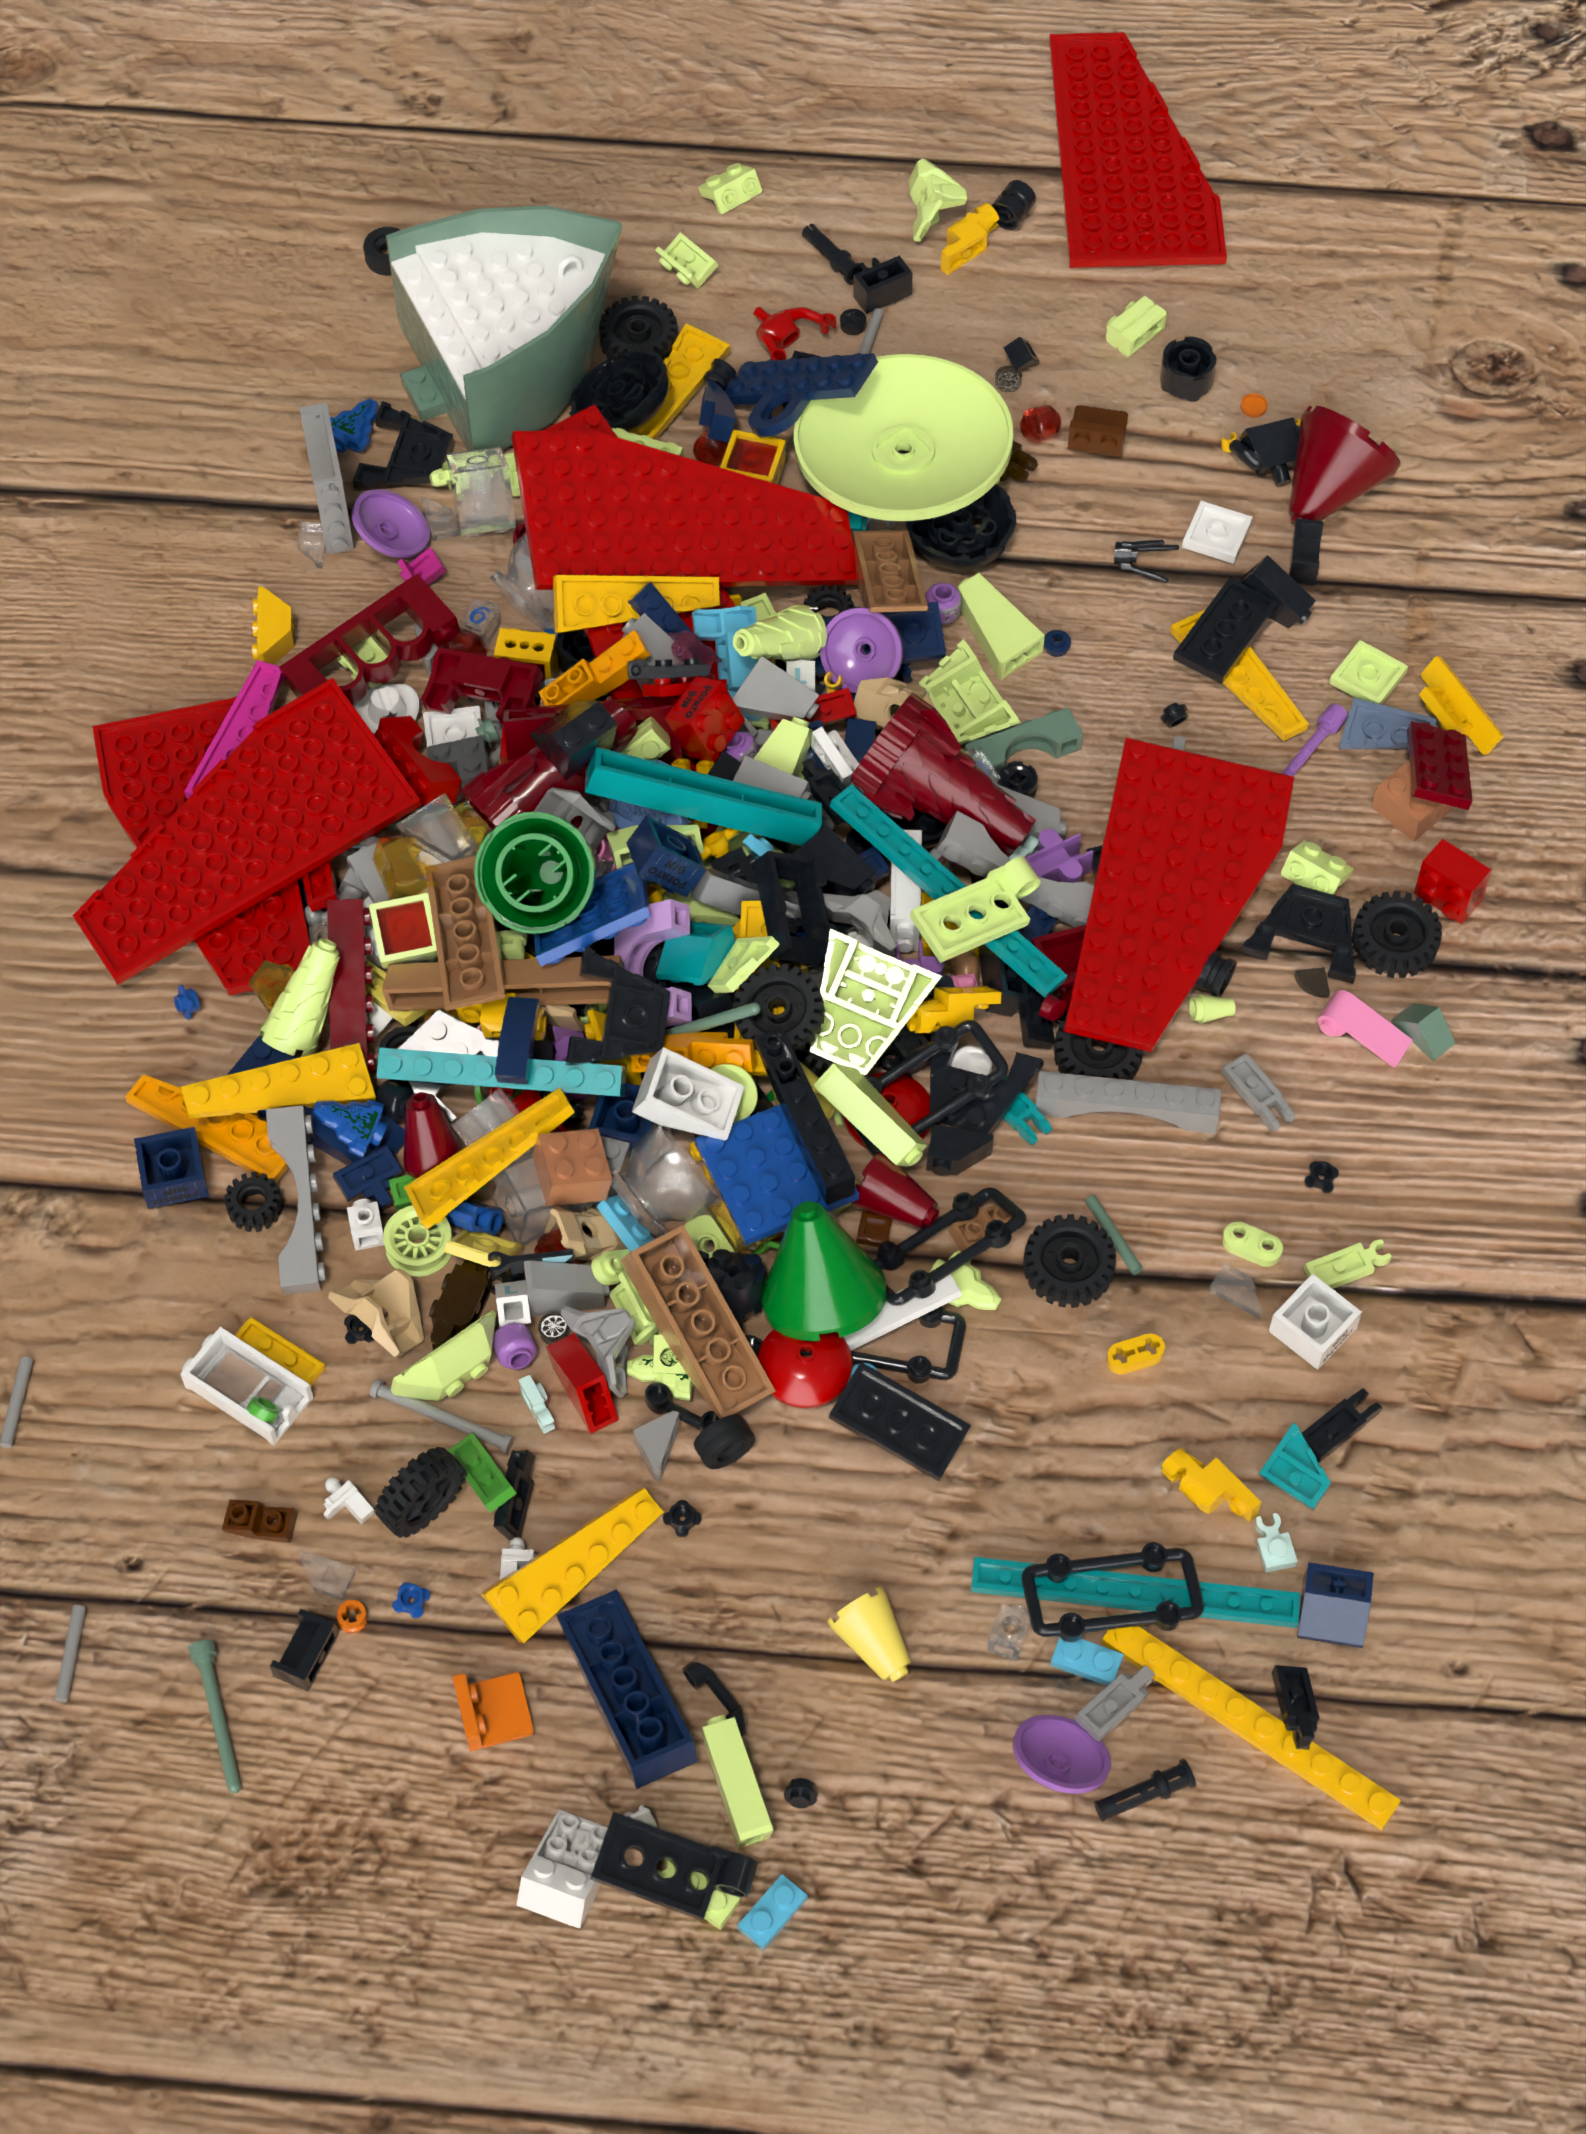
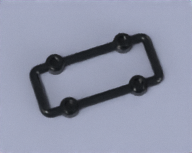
M965 1020L953 1028L949 1026L940 1027L935 1032L932 1042L879 1077H865L882 1094L884 1087L937 1052L948 1053L954 1051L959 1044V1038L967 1032L973 1034L995 1065L996 1070L987 1076L984 1074L972 1076L969 1079L967 1089L911 1125V1128L918 1135L972 1099H987L992 1094V1086L1006 1077L1008 1073L1006 1060L977 1021ZM849 1121L872 1155L883 1154Z
M984 1188L973 1196L967 1192L957 1194L953 1199V1209L936 1219L930 1227L928 1225L898 1245L891 1241L882 1243L878 1247L877 1258L874 1260L881 1270H892L899 1267L904 1261L903 1255L955 1221L974 1218L979 1212L978 1206L988 1200L996 1203L1012 1219L1006 1223L1001 1220L989 1222L986 1225L985 1237L930 1273L925 1270L914 1271L909 1277V1286L901 1292L895 1293L886 1284V1301L893 1306H900L913 1298H926L934 1293L937 1282L989 1248H1002L1009 1244L1012 1239L1011 1234L1025 1224V1212L996 1188Z
M942 1306L918 1318L921 1325L927 1328H935L941 1322L954 1325L945 1368L932 1366L930 1360L924 1356H915L909 1361L855 1351H851L852 1364L868 1363L878 1369L905 1373L909 1380L916 1384L925 1383L930 1378L949 1380L956 1375L966 1331V1321L963 1316L956 1312L943 1310ZM803 1351L800 1353L802 1355L811 1356V1353L808 1351Z
M1156 1542L1146 1544L1142 1552L1070 1560L1066 1555L1056 1553L1051 1555L1046 1563L1033 1564L1026 1567L1021 1575L1033 1631L1042 1637L1060 1636L1066 1642H1076L1086 1632L1156 1624L1162 1630L1170 1631L1175 1629L1180 1621L1196 1619L1204 1611V1600L1191 1553L1183 1548L1166 1549L1163 1545ZM1166 1562H1181L1191 1602L1190 1607L1180 1608L1174 1602L1164 1601L1156 1607L1155 1611L1083 1619L1076 1613H1066L1060 1618L1059 1622L1048 1624L1043 1622L1034 1580L1036 1577L1046 1576L1054 1583H1061L1069 1578L1070 1573L1142 1565L1148 1571L1156 1572L1161 1570Z

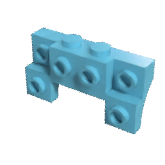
M736 606L711 610L696 609L692 612L694 640L715 641L719 679H727V691L733 698L759 661V659H754L751 656H740L733 646V636L735 633L757 622L756 607ZM743 714L748 721H759L764 718Z

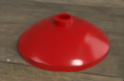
M885 1072L875 1073L869 1076H874L877 1078ZM902 1075L883 1088L881 1095L885 1100L894 1102L890 1105L910 1126L930 1113V1095L915 1079ZM843 1115L844 1124L850 1136L867 1149L847 1118ZM931 1127L919 1134V1136L924 1139Z
M773 1329L764 1339L758 1354V1360L776 1391L771 1395L778 1401L797 1408H815L837 1398L848 1384L852 1372L850 1348L843 1337L839 1338L838 1331L819 1334L820 1341H804L790 1338ZM808 1351L811 1353V1356L803 1357L800 1353Z

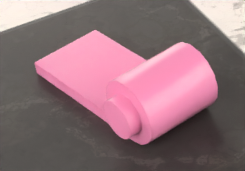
M1338 990L1334 993L1317 1019L1320 1029L1324 1034L1334 1037L1342 1036L1347 1032L1393 1068L1398 1065L1413 1041L1356 996L1344 990Z

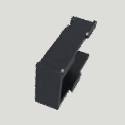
M767 851L751 863V868H755L767 935L772 936L779 943V946L769 955L770 961L819 967L825 963L830 929L837 931L834 924H829L822 887L827 885L823 861L819 857L813 858ZM779 879L793 880L795 882L802 919L800 917L796 919L786 917L787 907ZM788 923L796 924L798 927L803 925L806 938L790 936Z

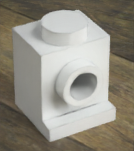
M359 1199L353 1203L352 1207H347L355 1251L383 1246V1228L378 1203H371L369 1199Z

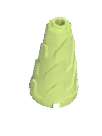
M793 605L761 619L753 625L738 630L733 636V646L740 656H751L754 659H760L763 656L766 659H780L784 662L800 659L811 661L821 654L818 653L820 648L826 645L827 630L825 622L819 612L814 613L810 610L813 607Z
M320 938L319 941L313 942L312 947L308 946L297 970L290 977L284 991L280 994L267 1019L260 1027L258 1036H263V1042L276 1050L292 1056L295 1055L297 1049L303 1050L301 1057L316 1054L318 1039L328 1008L333 977L340 959L336 943Z

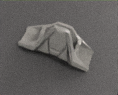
M552 787L547 790L534 812L556 815L568 822H571L575 816H582V823L577 829L587 840L593 854H596V848L607 831H613L615 828L613 813L611 811L603 813L592 807L578 791Z
M878 890L857 896L823 894L828 919L833 922L851 924L866 935L874 950L893 958L896 957L894 950L897 945L887 927L891 904L888 896Z
M567 1306L562 1308L560 1314L572 1332L582 1341L592 1345L596 1351L598 1367L603 1372L609 1389L619 1398L626 1395L625 1361L629 1348L625 1342L635 1327V1321L629 1312L624 1308L587 1313Z

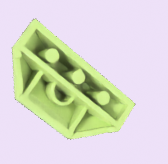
M490 1310L424 1358L395 1376L390 1390L394 1396L439 1402L447 1395L451 1398L463 1389L464 1383L470 1379L477 1380L481 1378L489 1369L488 1364L492 1354L496 1313Z

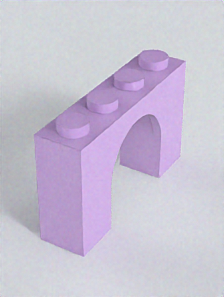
M672 899L649 904L651 917L647 918L646 922L637 927L629 926L621 930L614 937V956L621 955L626 970L643 976L645 960L658 943L690 935L689 905ZM675 987L665 988L670 991L665 1028L691 1022V993Z

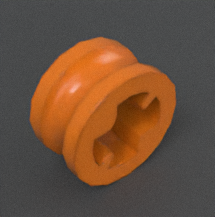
M347 1600L338 1607L337 1620L342 1630L348 1633H357L366 1626L368 1621L367 1613L362 1603L356 1600ZM354 1610L357 1615V1621L350 1623L347 1618L348 1612Z

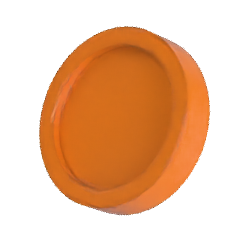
M1251 393L1242 398L1240 408L1249 417H1260L1266 413L1268 402L1264 396Z

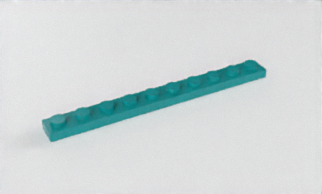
M852 784L831 800L830 808L934 900L967 887ZM975 910L969 912L970 916L974 919L984 918L980 912ZM1017 930L985 943L991 951L1044 998L1062 985L1068 976Z
M974 1557L971 1592L1025 1598L1021 1575L1026 1567L1035 1563ZM1099 1570L1070 1573L1069 1578L1061 1583H1054L1046 1576L1034 1578L1039 1600L1147 1612L1155 1611L1156 1607L1164 1601L1174 1602L1180 1608L1191 1606L1186 1581L1180 1579ZM1199 1582L1204 1600V1611L1199 1616L1201 1618L1291 1628L1298 1627L1300 1593Z

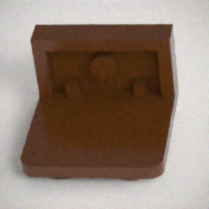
M1082 405L1076 406L1073 420L1070 422L1067 449L1121 457L1128 414L1124 411Z

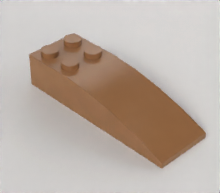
M908 530L853 531L857 585L865 607L868 608V611L870 613L928 611Z
M476 856L425 867L446 1011L506 998L498 922L485 904L482 903L478 895L474 877Z
M684 1225L631 1251L621 1260L629 1278L668 1346L719 1419L734 1415L776 1392Z

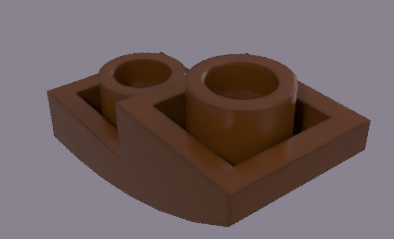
M229 1499L222 1530L254 1539L290 1543L298 1513L294 1508L266 1507L259 1501Z

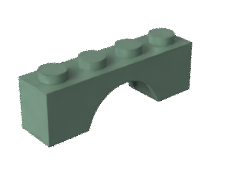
M1065 708L1060 711H1052L1046 716L1035 720L1024 721L1021 725L1013 728L999 730L991 736L974 739L965 745L964 751L974 760H979L987 765L989 769L988 776L994 782L998 780L1000 769L1005 767L1007 760L1015 753L1022 750L1035 749L1046 752L1057 759L1081 750L1083 732L1069 708Z

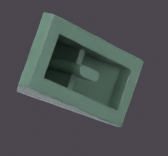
M1412 1003L1391 1021L1393 1025L1413 1040L1412 1042L1433 1062L1455 1045V1040L1439 1007Z

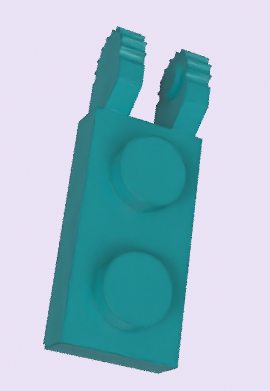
M1024 1093L1019 1094L1010 1106L1011 1110L1004 1117V1120L1014 1130L1017 1129L1019 1135L1030 1145L1036 1143L1038 1139L1035 1132L1026 1123L1029 1119L1032 1120L1034 1126L1040 1132L1048 1134L1052 1131L1049 1121L1038 1111V1107Z

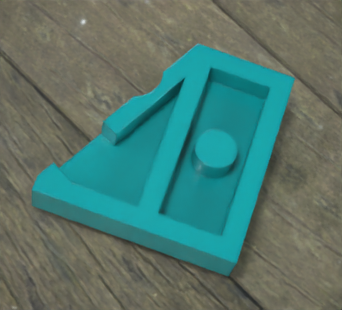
M1293 1423L1259 1472V1476L1314 1511L1331 1486V1482L1301 1434L1299 1427Z

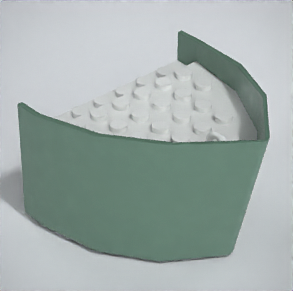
M551 206L481 208L419 224L386 235L398 322L421 365L418 368L400 373L401 383L421 421L447 413L467 451H485L487 457L512 446L511 436L513 431H539L550 425L569 403L574 389L589 372L622 224L615 220Z

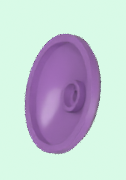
M374 489L362 493L354 502L351 513L353 524L361 538L376 551L391 557L410 558L420 554L427 546L430 538L428 523L421 511L408 499L391 491Z
M862 607L843 611L826 626V645L820 648V657L825 672H833L831 680L834 683H837L838 677L841 675L844 679V684L841 688H849L850 692L857 693L861 680L886 677L894 679L902 663L903 645L896 626L888 617L880 612L870 613L868 608ZM865 644L871 647L869 654L864 651Z
M1038 1715L1022 1722L1015 1732L1012 1742L1014 1756L1025 1773L1040 1785L1061 1793L1078 1794L1095 1790L1105 1782L1111 1768V1758L1108 1749L1102 1740L1098 1743L1075 1720L1058 1715Z

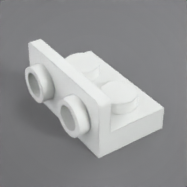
M820 727L813 731L811 747L826 769H832L847 788L852 784L850 778L859 763L836 730L826 733Z

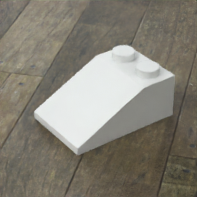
M663 1047L649 1060L632 1112L658 1125L727 1140L745 1086Z

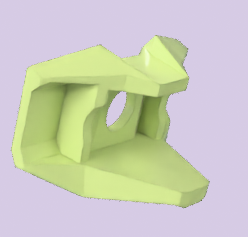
M926 159L917 161L908 180L909 194L914 205L917 206V217L912 225L913 240L920 242L929 228L938 223L940 209L965 205L967 201L966 189Z

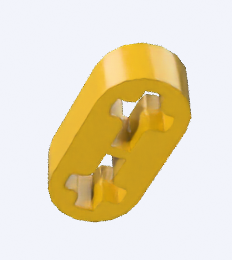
M1152 1333L1115 1343L1108 1350L1107 1366L1113 1373L1121 1375L1156 1365L1163 1359L1165 1343L1161 1337ZM1150 1345L1151 1348H1156L1155 1354L1151 1355L1150 1351H1145V1346ZM1120 1353L1122 1357H1127L1126 1363H1121L1119 1359L1115 1360L1116 1354Z

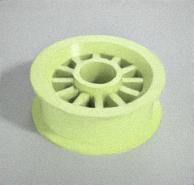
M408 1206L396 1212L388 1220L383 1232V1241L387 1258L395 1269H402L413 1277L428 1276L442 1269L451 1257V1254L444 1252L446 1242L452 1238L451 1227L447 1218L426 1230L420 1222L414 1207ZM418 1238L425 1239V1240H424L423 1242H421V1243H413V1242H412V1241H414L415 1239H418Z

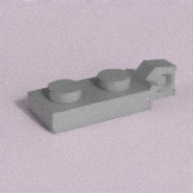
M1146 1665L1133 1677L1128 1673L1124 1675L1121 1673L1080 1710L1074 1720L1099 1743L1144 1702V1699L1149 1694L1145 1689L1152 1683V1677L1155 1673Z

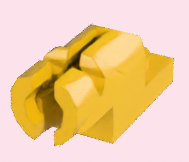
M984 202L974 209L975 213H967L965 217L947 228L946 243L948 246L941 251L940 270L946 275H949L987 250V235L999 226L996 222L1000 220L997 212L989 203Z
M988 986L937 987L934 989V999L921 1003L906 1023L909 1031H915V1033H931L943 1026L953 1028L962 1021L973 1020L974 1008L987 1009L989 1004H1001L1002 992Z
M505 993L506 998L458 1008L456 1010L459 1020L464 1023H480L484 1038H500L508 998L516 997V993ZM539 1008L535 1040H543L545 1037L546 1016H542L544 1008Z
M1181 1447L1169 1455L1161 1466L1163 1468L1160 1471L1171 1483L1180 1481L1178 1490L1184 1493L1201 1511L1210 1514L1227 1500L1230 1509L1237 1516H1243L1248 1522L1252 1521L1259 1514L1262 1502L1217 1457L1204 1467L1201 1461Z

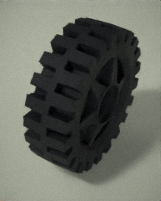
M632 296V301L625 297L621 299V304L615 301L612 303V308L608 306L605 309V314H602L599 325L602 352L606 354V358L610 361L622 358L623 352L636 349L654 351L664 361L665 358L669 357L672 346L678 337L677 320L672 309H668L667 304L664 302L659 305V300L656 298L649 302V296H643L642 300H638V296Z
M1394 891L1392 897H1390L1389 892H1383L1380 898L1378 895L1371 897L1370 902L1366 901L1363 904L1354 922L1352 943H1354V952H1358V959L1361 962L1366 960L1365 966L1371 970L1375 966V973L1382 975L1385 970L1388 971L1387 977L1394 978L1395 973H1398L1399 978H1406L1408 972L1412 977L1417 975L1419 970L1421 972L1426 970L1428 964H1432L1441 943L1442 924L1441 921H1438L1439 916L1437 912L1432 913L1433 907L1429 903L1423 906L1424 899L1417 897L1413 901L1411 900V893L1406 892L1404 898L1401 897L1400 891Z
M769 964V969H765L764 966L758 968L759 973H752L748 977V981H744L739 986L740 991H736L734 996L735 1003H733V1009L754 1002L758 1003L761 1007L758 1014L735 1021L743 1039H753L754 1049L758 1051L754 1037L782 1027L793 1050H804L806 1048L805 1044H811L815 1040V1034L819 1035L821 1023L824 1024L825 1007L818 986L811 979L810 975L806 972L803 973L796 966L790 968L789 964H782L781 967H778L777 964ZM775 1007H786L783 1013L779 1015L772 1014Z
M1067 1015L1065 1016V1020L1059 1025L1054 1042L1055 1064L1058 1065L1060 1073L1133 1080L1141 1065L1143 1050L1063 1032ZM1094 1046H1101V1047H1103L1105 1050H1103V1051H1098V1050H1095L1093 1047H1094Z
M1067 1214V1219H1063L1062 1215H1057L1053 1222L1048 1218L1043 1221L1042 1227L1038 1225L1034 1229L1033 1234H1030L1024 1251V1275L1026 1280L1028 1279L1030 1288L1032 1290L1036 1289L1038 1297L1046 1296V1302L1053 1305L1054 1301H1058V1307L1064 1308L1066 1303H1071V1308H1077L1079 1302L1086 1306L1091 1303L1092 1298L1095 1301L1098 1300L1102 1292L1105 1293L1112 1282L1116 1267V1250L1113 1248L1112 1238H1107V1231L1103 1227L1099 1230L1098 1223L1094 1220L1089 1224L1087 1223V1217L1081 1215L1079 1220H1074V1214ZM1066 1258H1071L1076 1262L1070 1264L1066 1263L1063 1260Z
M444 1447L431 1448L426 1453H420L417 1460L411 1459L406 1468L402 1467L398 1471L399 1475L397 1477L393 1476L390 1479V1485L384 1487L382 1490L383 1495L378 1497V1504L375 1505L376 1516L399 1538L403 1536L409 1537L411 1533L413 1535L418 1533L420 1528L425 1529L431 1520H436L440 1512L444 1513L448 1509V1503H453L457 1498L455 1494L460 1493L462 1490L461 1485L466 1481V1469Z

